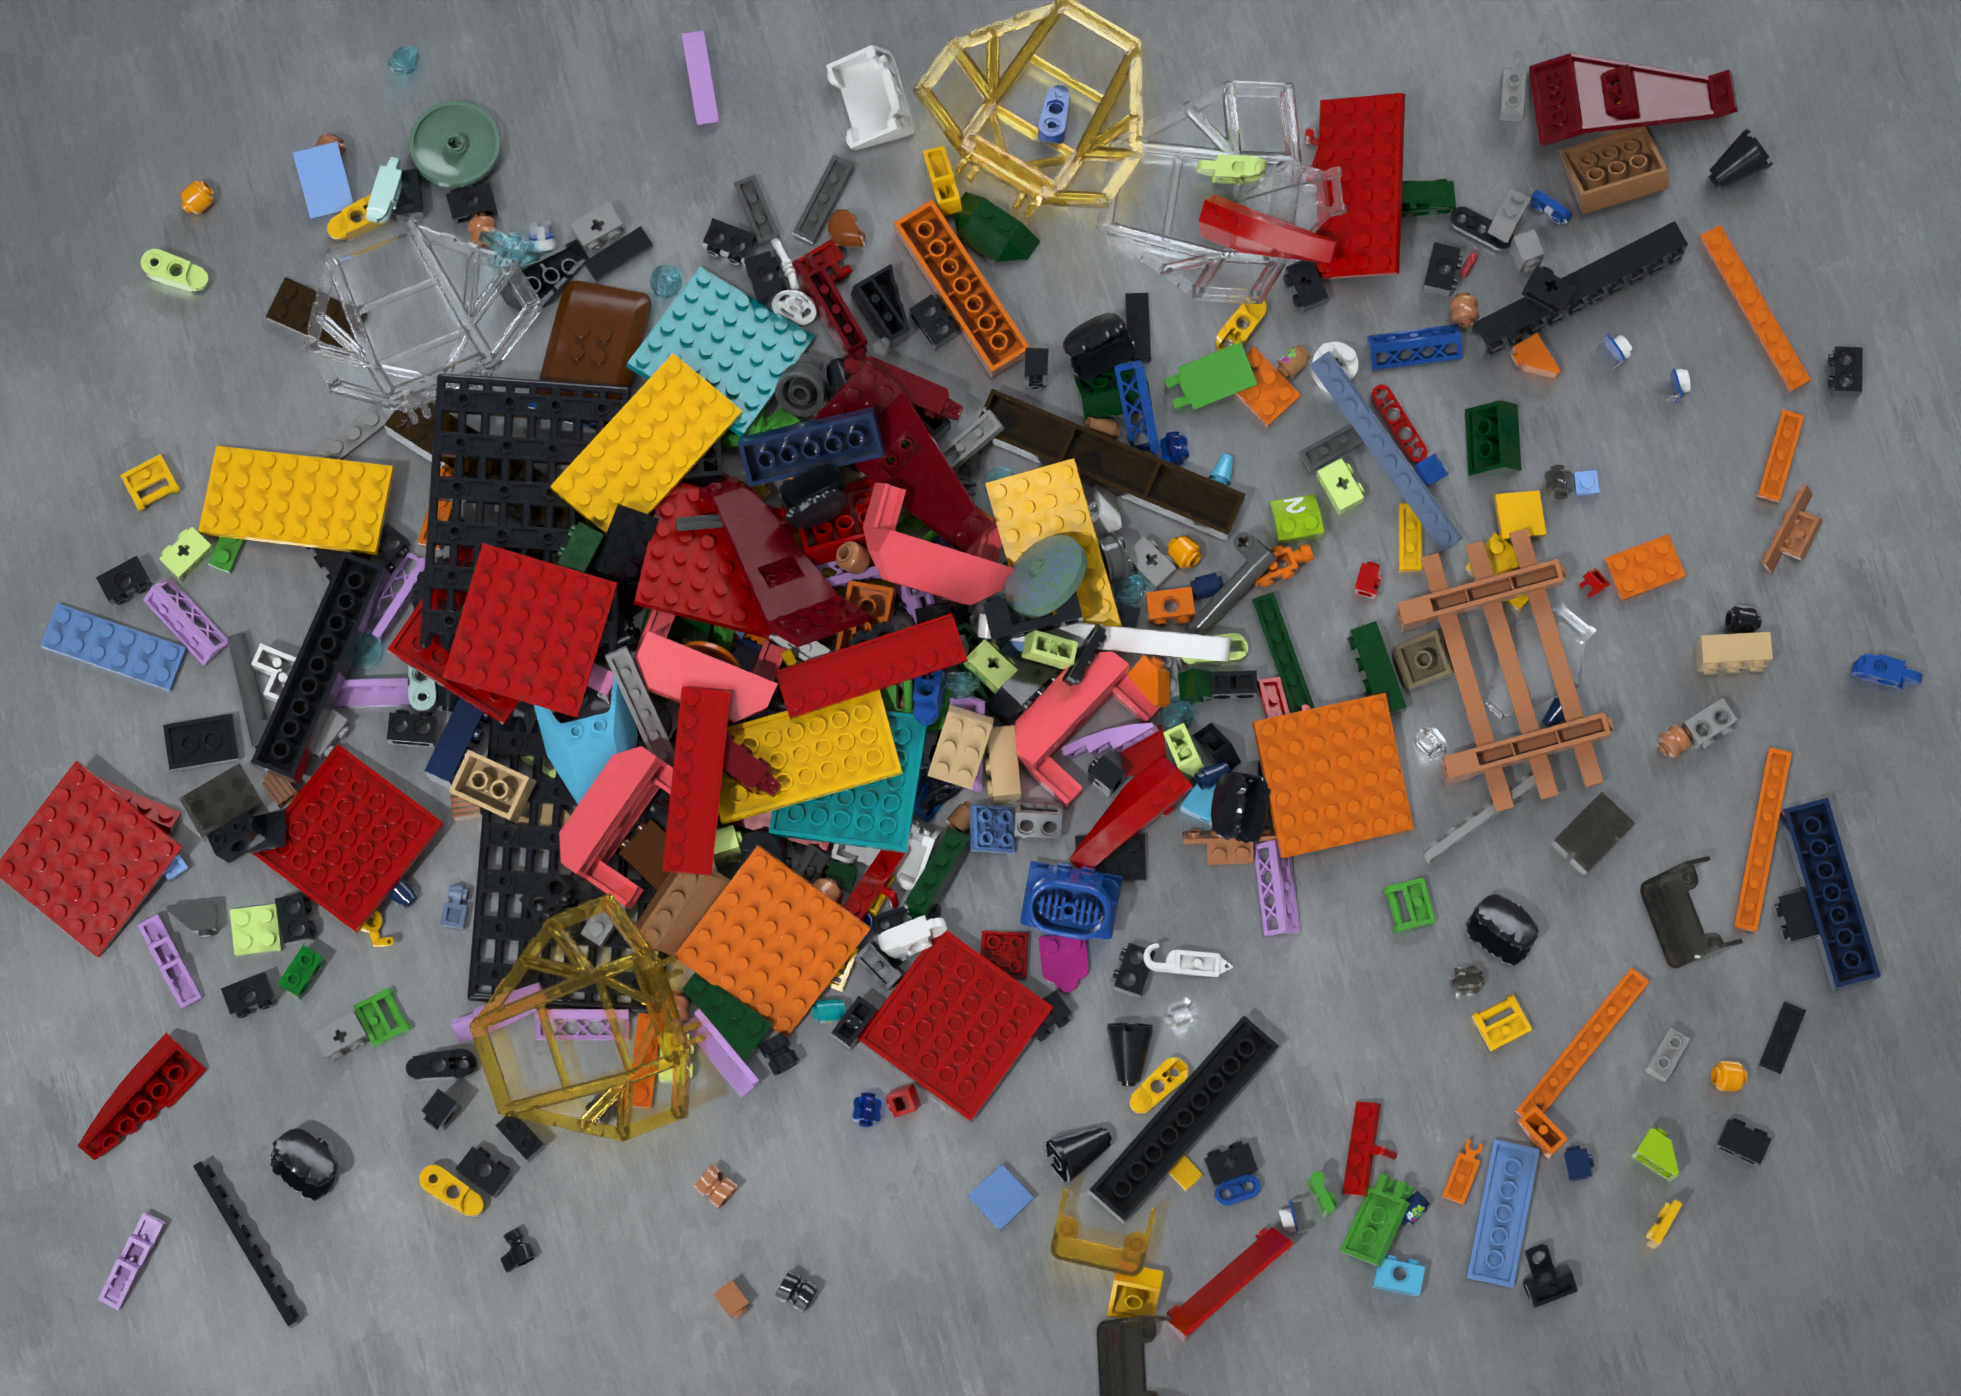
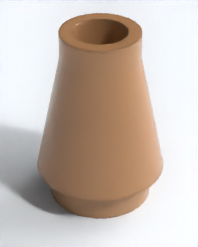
M1092 417L1086 419V428L1115 440L1120 433V424L1116 423L1114 419Z

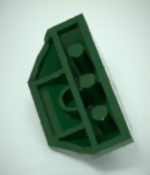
M965 192L960 198L962 210L953 213L959 240L994 263L1025 261L1029 259L1039 245L1040 240L1021 221L984 197Z

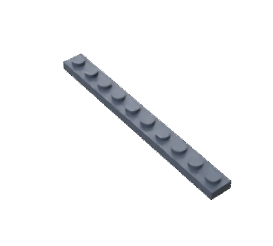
M1326 352L1309 366L1441 551L1444 552L1461 540L1463 537L1331 352Z

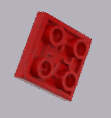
M1156 725L1159 729L1158 732L1119 753L1121 767L1125 772L1124 778L1137 776L1162 755L1167 758L1162 725Z
M982 931L981 955L1015 980H1026L1028 933Z

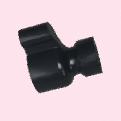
M520 1228L511 1230L503 1236L506 1244L511 1246L510 1250L500 1259L506 1273L531 1262L537 1257L531 1244L523 1240L524 1235Z

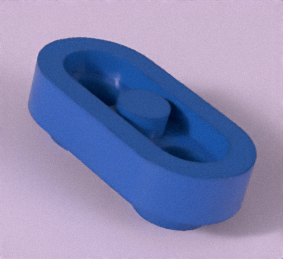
M1535 190L1530 197L1532 207L1540 212L1544 211L1549 214L1551 220L1557 224H1567L1573 216L1565 206L1540 190Z
M1250 1174L1223 1182L1215 1189V1200L1222 1206H1231L1249 1200L1259 1193L1260 1182L1257 1177ZM1246 1183H1250L1253 1186L1251 1191L1244 1189ZM1225 1190L1230 1192L1231 1196L1228 1199L1222 1197V1192Z

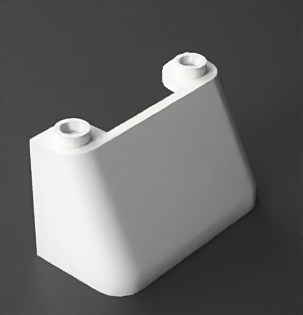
M870 45L826 65L828 69L827 78L831 85L841 89L852 128L847 130L845 139L851 149L860 150L914 134L915 126L895 59L890 51Z
M913 817L908 855L894 874L898 877L897 881L900 883V886L907 890L913 889L929 862L941 829L936 825ZM835 844L830 857L834 858L836 862L847 865L856 860L870 866L880 852V849Z

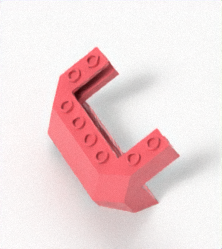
M875 483L863 530L868 551L883 580L964 605H972L1003 590L1006 579L1014 568L997 563L1002 541L995 518H993V523L967 550V553L896 532L895 528L906 490L886 483Z
M653 609L650 610L633 659L647 690L680 703L682 687L731 691L728 723L736 724L757 715L768 707L778 684L774 681L776 678L775 671L779 670L783 660L780 653L785 651L786 648H780L765 640L763 645H761L752 671L748 672L666 639L675 615Z
M1113 651L1094 653L1096 656L1092 663L1084 668V677L1078 685L1073 684L1069 686L1062 681L1068 669L1066 668L1015 721L1016 755L1019 761L1045 790L1059 803H1063L1066 809L1083 793V787L1063 770L1052 757L1111 696L1118 700L1141 723H1149L1162 709V707H1155L1128 677L1129 663Z
M642 746L612 755L559 832L561 863L629 909H632L644 890L610 867L608 863L658 790L662 788L667 793H671L673 767Z

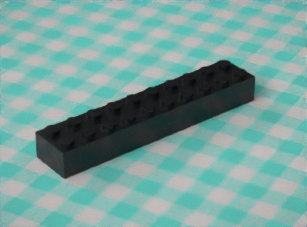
M1673 221L1565 276V278L1570 279L1577 289L1562 316L1527 297H1523L1474 322L1470 336L1482 358L1488 355L1490 357L1496 356L1502 352L1501 348L1507 345L1513 347L1522 341L1521 338L1527 335L1539 334L1542 331L1541 328L1547 325L1550 327L1555 326L1562 321L1561 318L1570 315V317L1577 315L1582 311V307L1588 304L1592 307L1600 303L1602 297L1608 294L1610 297L1622 291V287L1628 284L1634 286L1642 281V277L1648 274L1650 276L1656 275L1662 270L1661 267L1667 264L1673 266L1682 260L1681 257L1685 254L1688 243L1676 222ZM1550 286L1547 288V291L1551 292L1554 287Z
M343 551L250 762L257 769L299 785L391 575L384 566Z
M1243 1015L1089 1189L1088 1194L1124 1225L1275 1054L1279 1045Z

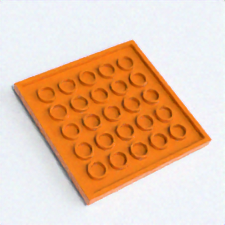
M1386 693L1252 721L1263 778L1268 783V788L1271 789L1268 802L1280 858L1414 829Z
M757 844L675 952L674 957L709 983L718 985L773 1024L772 1029L778 1033L785 1032L788 1038L871 927Z

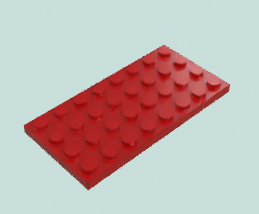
M1403 93L1320 100L1315 233L1337 241L1332 263L1314 262L1321 280L1399 274L1405 94Z

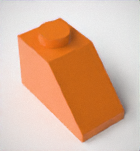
M1538 333L1516 344L1512 349L1511 358L1517 367L1520 366L1523 371L1553 379L1559 377L1561 370Z
M1143 655L1127 675L1155 707L1167 708L1170 704V671L1165 667V662L1161 657L1157 655Z
M1536 1105L1518 1121L1531 1142L1548 1159L1568 1140Z

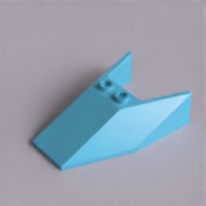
M614 676L611 707L607 713L567 723H559L550 709L534 705L547 756L577 804L583 799L612 755L637 748L638 732L636 724Z

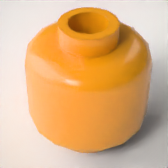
M192 181L180 193L183 201L181 206L189 214L192 211L196 214H201L214 202V191L204 181Z
M1181 535L1180 537H1174L1168 543L1169 549L1167 554L1181 569H1191L1201 560V547L1189 536Z
M1719 1061L1711 1070V1082L1719 1091L1737 1092L1747 1082V1071L1743 1069L1740 1062Z

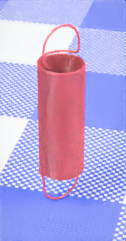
M1474 251L1469 254L1460 271V274L1464 277L1469 275L1478 258Z

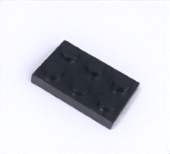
M618 504L593 569L634 583L644 559L647 544L652 539L659 518Z
M232 713L163 725L170 771L239 760Z
M1137 834L1095 868V872L1123 876L1122 882L1146 881L1145 834ZM1087 835L1075 836V850Z

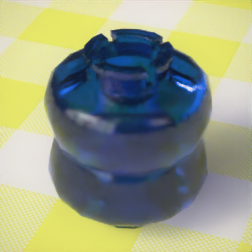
M1177 431L1166 433V437L1162 438L1159 442L1162 449L1161 458L1178 466L1184 464L1183 461L1187 460L1190 456L1187 448V437L1180 435V432Z
M861 1093V1097L854 1098L852 1119L859 1122L858 1126L873 1127V1123L880 1122L882 1101L875 1098L876 1094Z

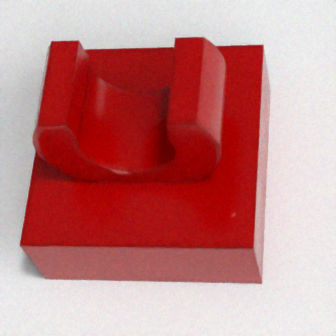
M1593 568L1583 576L1585 580L1580 583L1579 587L1583 588L1587 584L1590 585L1592 590L1587 596L1592 597L1596 593L1599 594L1606 590L1611 584L1596 568Z

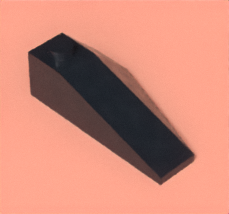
M576 239L502 274L496 288L508 306L526 314L544 305L589 257Z

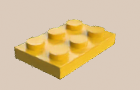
M1494 533L1484 545L1493 576L1518 570L1519 566L1513 546L1505 540H1500V536ZM1469 563V564L1466 566V570L1469 571V572L1473 575L1472 569H1471V566H1470V563ZM1525 595L1507 600L1506 602L1520 612L1529 599Z

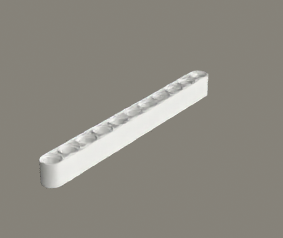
M980 613L977 637L991 639L986 615ZM1010 616V617H1011V621H1012V625H1013V624H1017V623H1016V620H1017V619L1025 618V617ZM1077 623L1044 631V633L1078 642L1077 647H1081L1087 635L1096 624ZM1100 625L1106 629L1105 635H1107V638L1096 649L1229 661L1231 638ZM1025 636L1010 641L1024 642Z

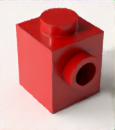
M913 1083L893 1089L886 1096L887 1106L892 1111L894 1118L914 1112L921 1105Z

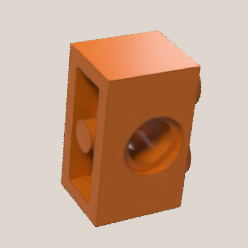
M1192 587L1146 592L1145 599L1149 624L1154 623V626H1165L1170 621H1177L1178 624L1189 623L1195 617ZM1167 603H1173L1176 605L1177 610L1170 613L1164 609V606Z

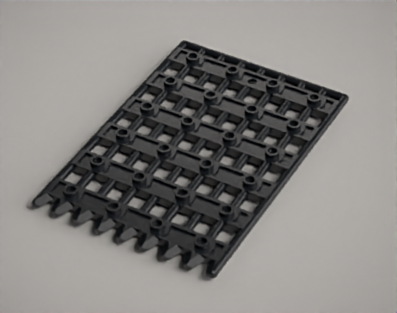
M443 373L437 376L420 634L421 648H429L434 636L439 635L442 648L446 651L451 650L462 614L461 611H455L456 591H469L483 543L505 550L519 551V554L525 556L529 555V551L543 552L542 561L548 563L552 561V553H558L562 545L567 546L570 540L567 535L573 524L577 526L578 512L550 488L556 480L557 465H570L590 443L582 441L583 422L596 423L597 436L630 400L631 391L629 387ZM446 383L460 384V389L446 388ZM469 385H483V390H469ZM492 386L506 387V392L492 391ZM515 388L529 389V394L515 393ZM538 389L552 390V395L538 394ZM561 391L575 392V397L561 396ZM584 393H598V398H584ZM607 394L621 395V400L607 399ZM530 403H535L537 405V408L535 410L529 409L528 405ZM444 413L458 414L457 433L443 432ZM467 414L481 415L480 434L466 433ZM490 416L504 417L503 436L489 435ZM513 417L527 418L526 437H512ZM537 419L550 420L549 439L535 438ZM560 421L573 422L572 441L559 440ZM441 457L455 458L454 477L440 476ZM464 458L478 459L477 478H463ZM488 460L501 461L500 480L486 479ZM511 461L525 462L524 482L510 481ZM534 463L548 464L547 483L533 482ZM438 501L452 502L451 521L437 520ZM462 502L476 503L474 523L460 522ZM485 504L499 505L498 524L484 523ZM508 506H522L521 526L507 525ZM531 507L545 508L544 527H530ZM554 509L568 510L567 529L553 528ZM591 523V527H592V528H594V529L600 531L598 528H596V527ZM601 543L595 559L592 560L588 568V574L618 583L609 612V621L606 622L599 645L603 647L604 654L606 655L617 650L620 578L597 576L598 571L593 569L602 546ZM436 545L450 546L448 566L434 565ZM459 547L473 548L472 567L458 566ZM433 590L447 591L446 611L431 610Z
M520 716L512 719L508 731H504L503 724L491 717L487 758L496 762L497 755H510V769L519 772L520 756L534 757L532 779L536 780V783L527 803H530L528 825H517L506 818L505 824L491 823L492 812L483 808L467 993L468 1000L491 1003L496 1001V996L501 995V987L515 988L517 990L539 983L546 997L547 991H561V998L547 997L549 1000L548 1004L544 1005L547 1007L629 1010L632 1013L660 1014L663 1008L662 998L665 988L667 954L653 949L636 939L633 931L634 926L623 925V917L603 946V948H611L610 971L596 970L598 945L581 934L579 939L567 940L566 936L558 933L556 920H553V916L547 921L543 919L540 922L537 919H530V911L522 904L521 918L507 917L508 895L523 896L547 874L534 872L535 850L549 851L548 872L552 868L557 871L558 853L560 852L559 832L562 829V805L577 807L578 804L557 771L555 781L541 780L543 758H548L538 719L535 721L531 733H527L525 721ZM562 719L559 721V723L569 722L566 719ZM636 725L638 732L637 747L642 746L648 750ZM677 728L674 730L672 737L670 739L674 751L676 746ZM662 788L658 790L645 809V821L647 823L651 820L652 814L649 813V810L655 801L660 802L662 799L670 801V794ZM539 804L553 805L551 827L537 826ZM629 832L625 840L628 837L632 840L638 833ZM489 847L503 848L501 870L487 869ZM512 848L526 849L524 871H510ZM618 848L614 855L619 856L621 849ZM619 856L618 872L627 878L628 863ZM572 870L571 875L560 874L574 889L571 892L573 896L569 900L568 905L578 904V899L592 900V916L607 893ZM642 877L640 880L629 879L644 890L636 902L638 904L637 921L657 893ZM559 882L552 884L550 888L551 893L555 895L561 893L563 885ZM485 893L499 894L497 916L483 915ZM481 939L495 940L493 963L480 962ZM505 941L518 942L517 964L503 963ZM528 942L542 943L540 966L526 965ZM551 944L565 945L563 967H549ZM574 946L588 947L587 969L573 968ZM621 949L635 950L633 972H619ZM644 951L658 952L656 974L642 973ZM570 976L571 982L564 984L563 977ZM477 986H491V993L477 992ZM570 993H584V1000L570 999ZM594 994L608 995L607 1001H594ZM617 995L631 996V1003L617 1002ZM640 997L654 998V1005L640 1004Z

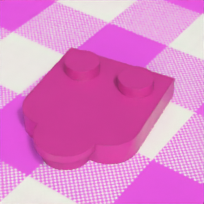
M1060 936L1038 937L1043 978L1049 983H1055L1057 989L1061 992H1072L1077 987L1078 981L1084 979L1088 974L1086 940Z

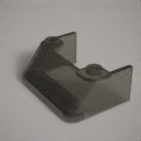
M1710 856L1685 861L1644 881L1641 885L1640 893L1665 959L1672 968L1693 964L1743 943L1742 939L1724 943L1721 936L1716 932L1705 934L1690 897L1689 891L1696 888L1698 884V875L1695 868L1710 861Z
M1142 1315L1106 1320L1099 1323L1097 1327V1354L1100 1396H1158L1155 1391H1147L1144 1344L1151 1343L1154 1340L1157 1332L1156 1323L1172 1321L1171 1316Z

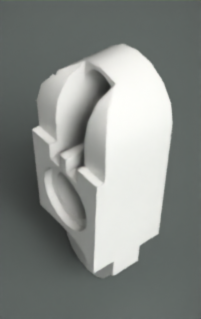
M925 915L882 932L877 939L881 951L897 959L906 955H914L933 946L931 939L942 935L947 930V926L943 918L926 920Z

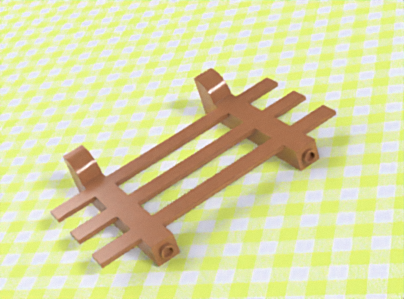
M1527 528L1509 533L1519 569L1493 576L1483 541L1465 545L1475 582L1457 587H1448L1439 553L1421 557V563L1431 594L1399 602L1395 612L1402 634L1419 629L1431 621L1439 620L1476 744V748L1444 756L1441 762L1443 775L1448 787L1484 773L1496 812L1514 808L1503 767L1529 761L1540 800L1558 796L1559 793L1547 755L1574 748L1585 788L1603 783L1592 743L1610 738V731H1613L1612 721L1610 717L1606 718L1605 712L1584 718L1546 593L1547 589L1563 585L1564 578L1567 577L1564 564L1560 565L1558 559L1540 564L1537 563ZM1525 595L1528 596L1566 722L1539 730L1501 603ZM1482 607L1521 733L1519 736L1495 742L1457 617V614Z

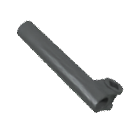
M1240 532L1236 535L1234 547L1247 561L1184 628L1187 633L1204 635L1277 559V556L1258 538L1248 532Z
M238 633L227 637L252 748L257 749L269 719L266 717L255 670L251 665L252 658L245 633Z

